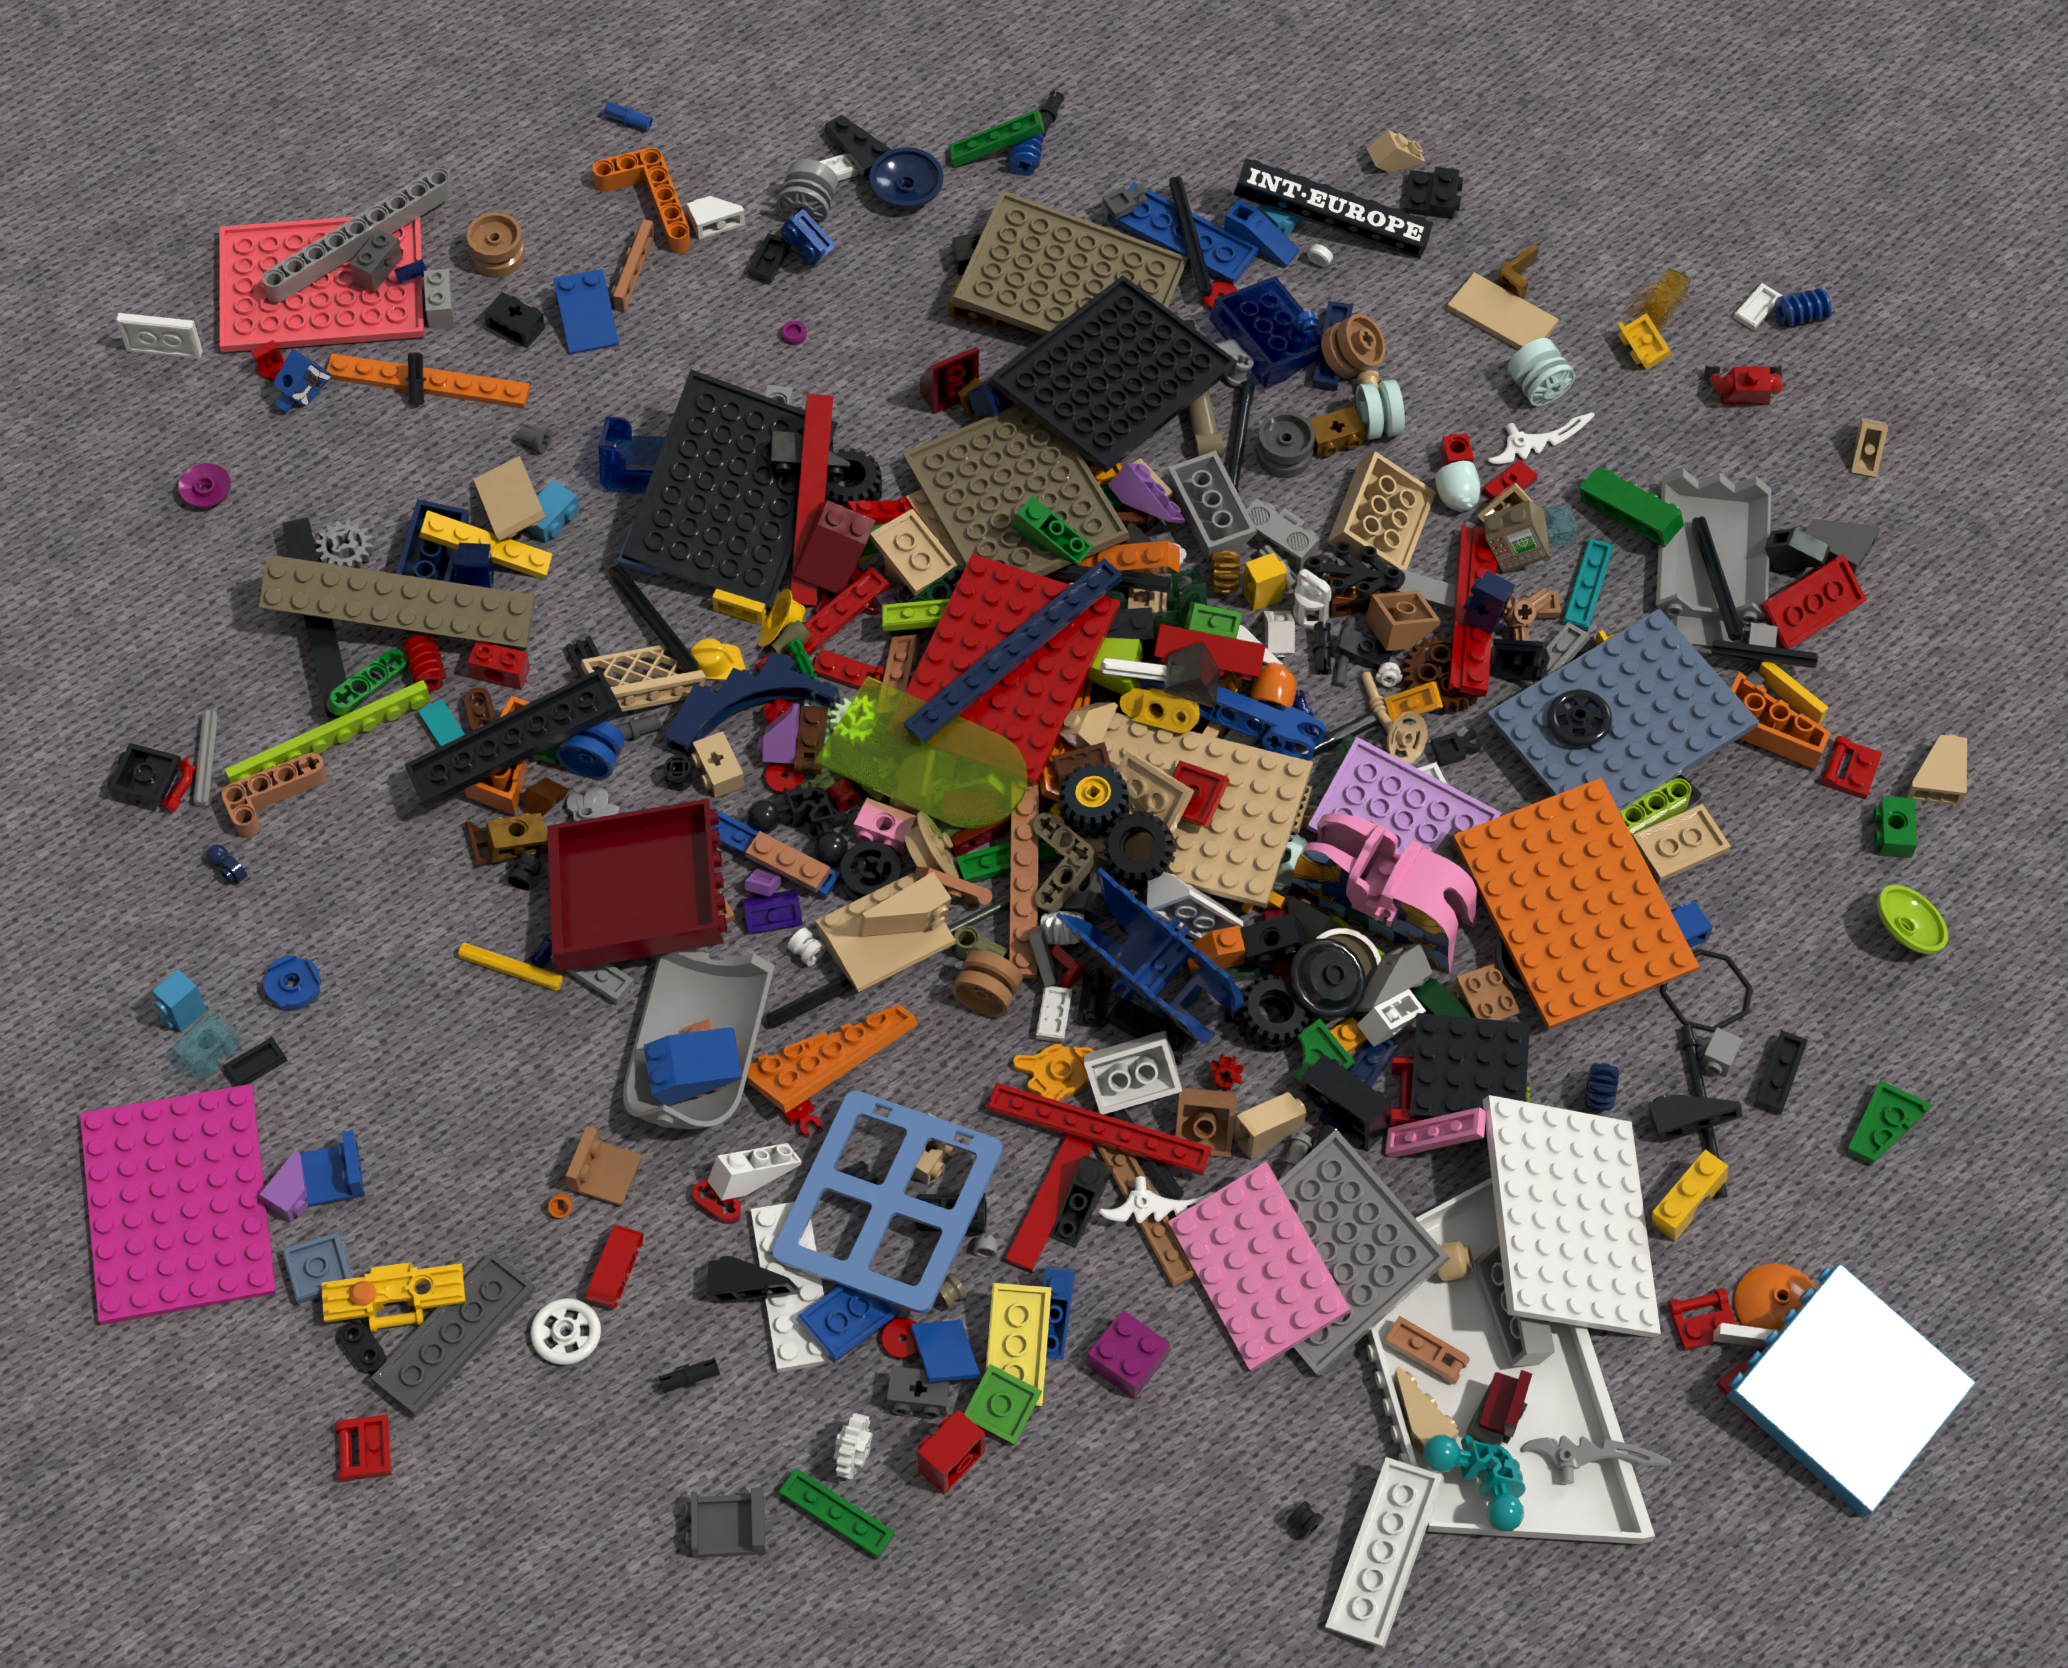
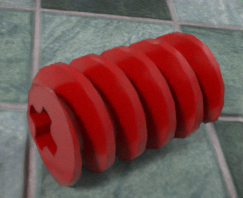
M426 633L408 638L404 642L403 647L414 684L423 680L428 688V692L439 690L443 685L442 681L447 675L443 669V662L440 661L442 658L438 652L439 648L436 644V637L433 634Z

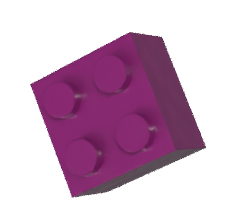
M1122 1310L1088 1352L1087 1366L1132 1399H1135L1169 1356L1170 1343Z

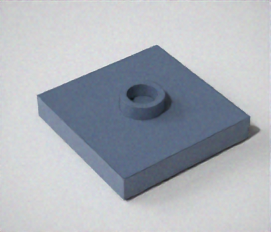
M339 1232L282 1249L297 1304L322 1297V1282L352 1278Z

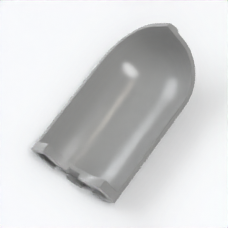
M694 949L658 955L624 1082L623 1101L629 1114L643 1121L666 1128L700 1129L720 1124L735 1112L743 1094L775 967L774 964L754 953L741 956H724L723 960L709 959V953ZM706 1019H710L714 1023L715 1029L732 1027L735 1031L743 1079L724 1085L723 1089L711 1090L704 1096L698 1098L695 1096L671 1106L662 1104L651 1095L644 1044L668 1035L683 1034L684 1027Z

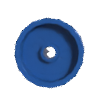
M604 720L561 741L556 751V757L564 767L578 775L599 780L606 779L613 773L616 757L622 751L625 737L617 727Z

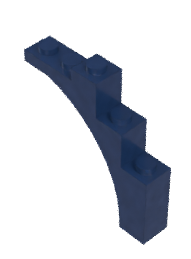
M771 652L757 677L748 670L740 671L733 668L719 693L709 686L701 687L694 684L665 735L668 748L691 757V754L694 753L693 742L706 738L719 724L744 709L779 698L783 700H811L835 710V705L841 702L839 690L829 682L822 683L814 680L805 672L798 673L796 662L789 655L783 653L779 655Z

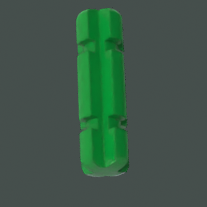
M796 638L789 641L787 646L790 653L793 654L792 657L796 662L799 672H805L814 680L819 681L816 673H813L815 670L806 651H803L804 646L801 640Z

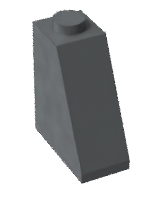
M1812 519L1808 527L1803 526L1800 531L1829 545L1830 551L1825 564L1838 555L1844 554L1855 575L1875 544L1880 528L1869 525Z

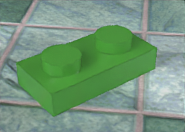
M1191 602L1185 628L1237 639L1243 613Z

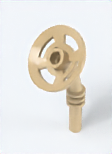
M1371 672L1363 673L1361 678L1370 699L1368 701L1370 709L1375 712L1380 723L1388 733V753L1408 764L1413 763L1422 754L1426 746L1428 730L1425 720L1417 713L1406 712L1392 722L1387 714L1388 709L1384 698L1379 695ZM1410 718L1414 723L1410 726L1403 724V720ZM1416 732H1418V739H1417L1416 745H1415V747H1414V749H1413L1412 747H1413V745H1414V743H1415V740H1416ZM1396 749L1404 751L1406 756L1398 757L1395 755Z

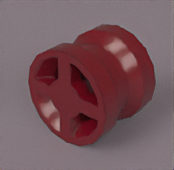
M847 779L835 782L827 791L828 799L836 803L835 808L841 813H845L855 807L861 797L857 791L851 789V784Z

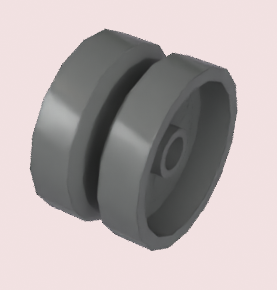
M1281 411L1268 416L1262 422L1258 434L1257 461L1261 468L1268 474L1279 478H1292L1306 471L1312 461L1315 442V430L1310 421L1294 412Z

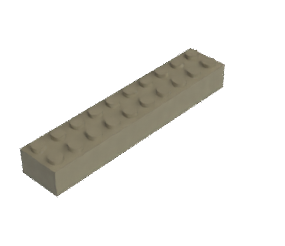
M267 554L259 608L528 649L536 596Z

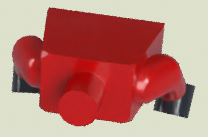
M1705 365L1703 379L1709 381L1715 391L1721 394L1722 405H1770L1771 393L1778 394L1783 388L1781 365H1778V367H1733L1723 377L1719 375V366L1710 367Z

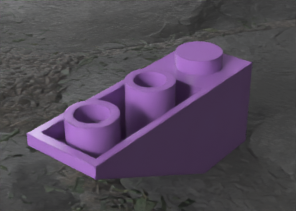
M1127 463L1108 483V486L1123 504L1168 522H1185V519L1180 514V508L1165 495V489L1150 476L1151 472L1145 465L1141 463Z

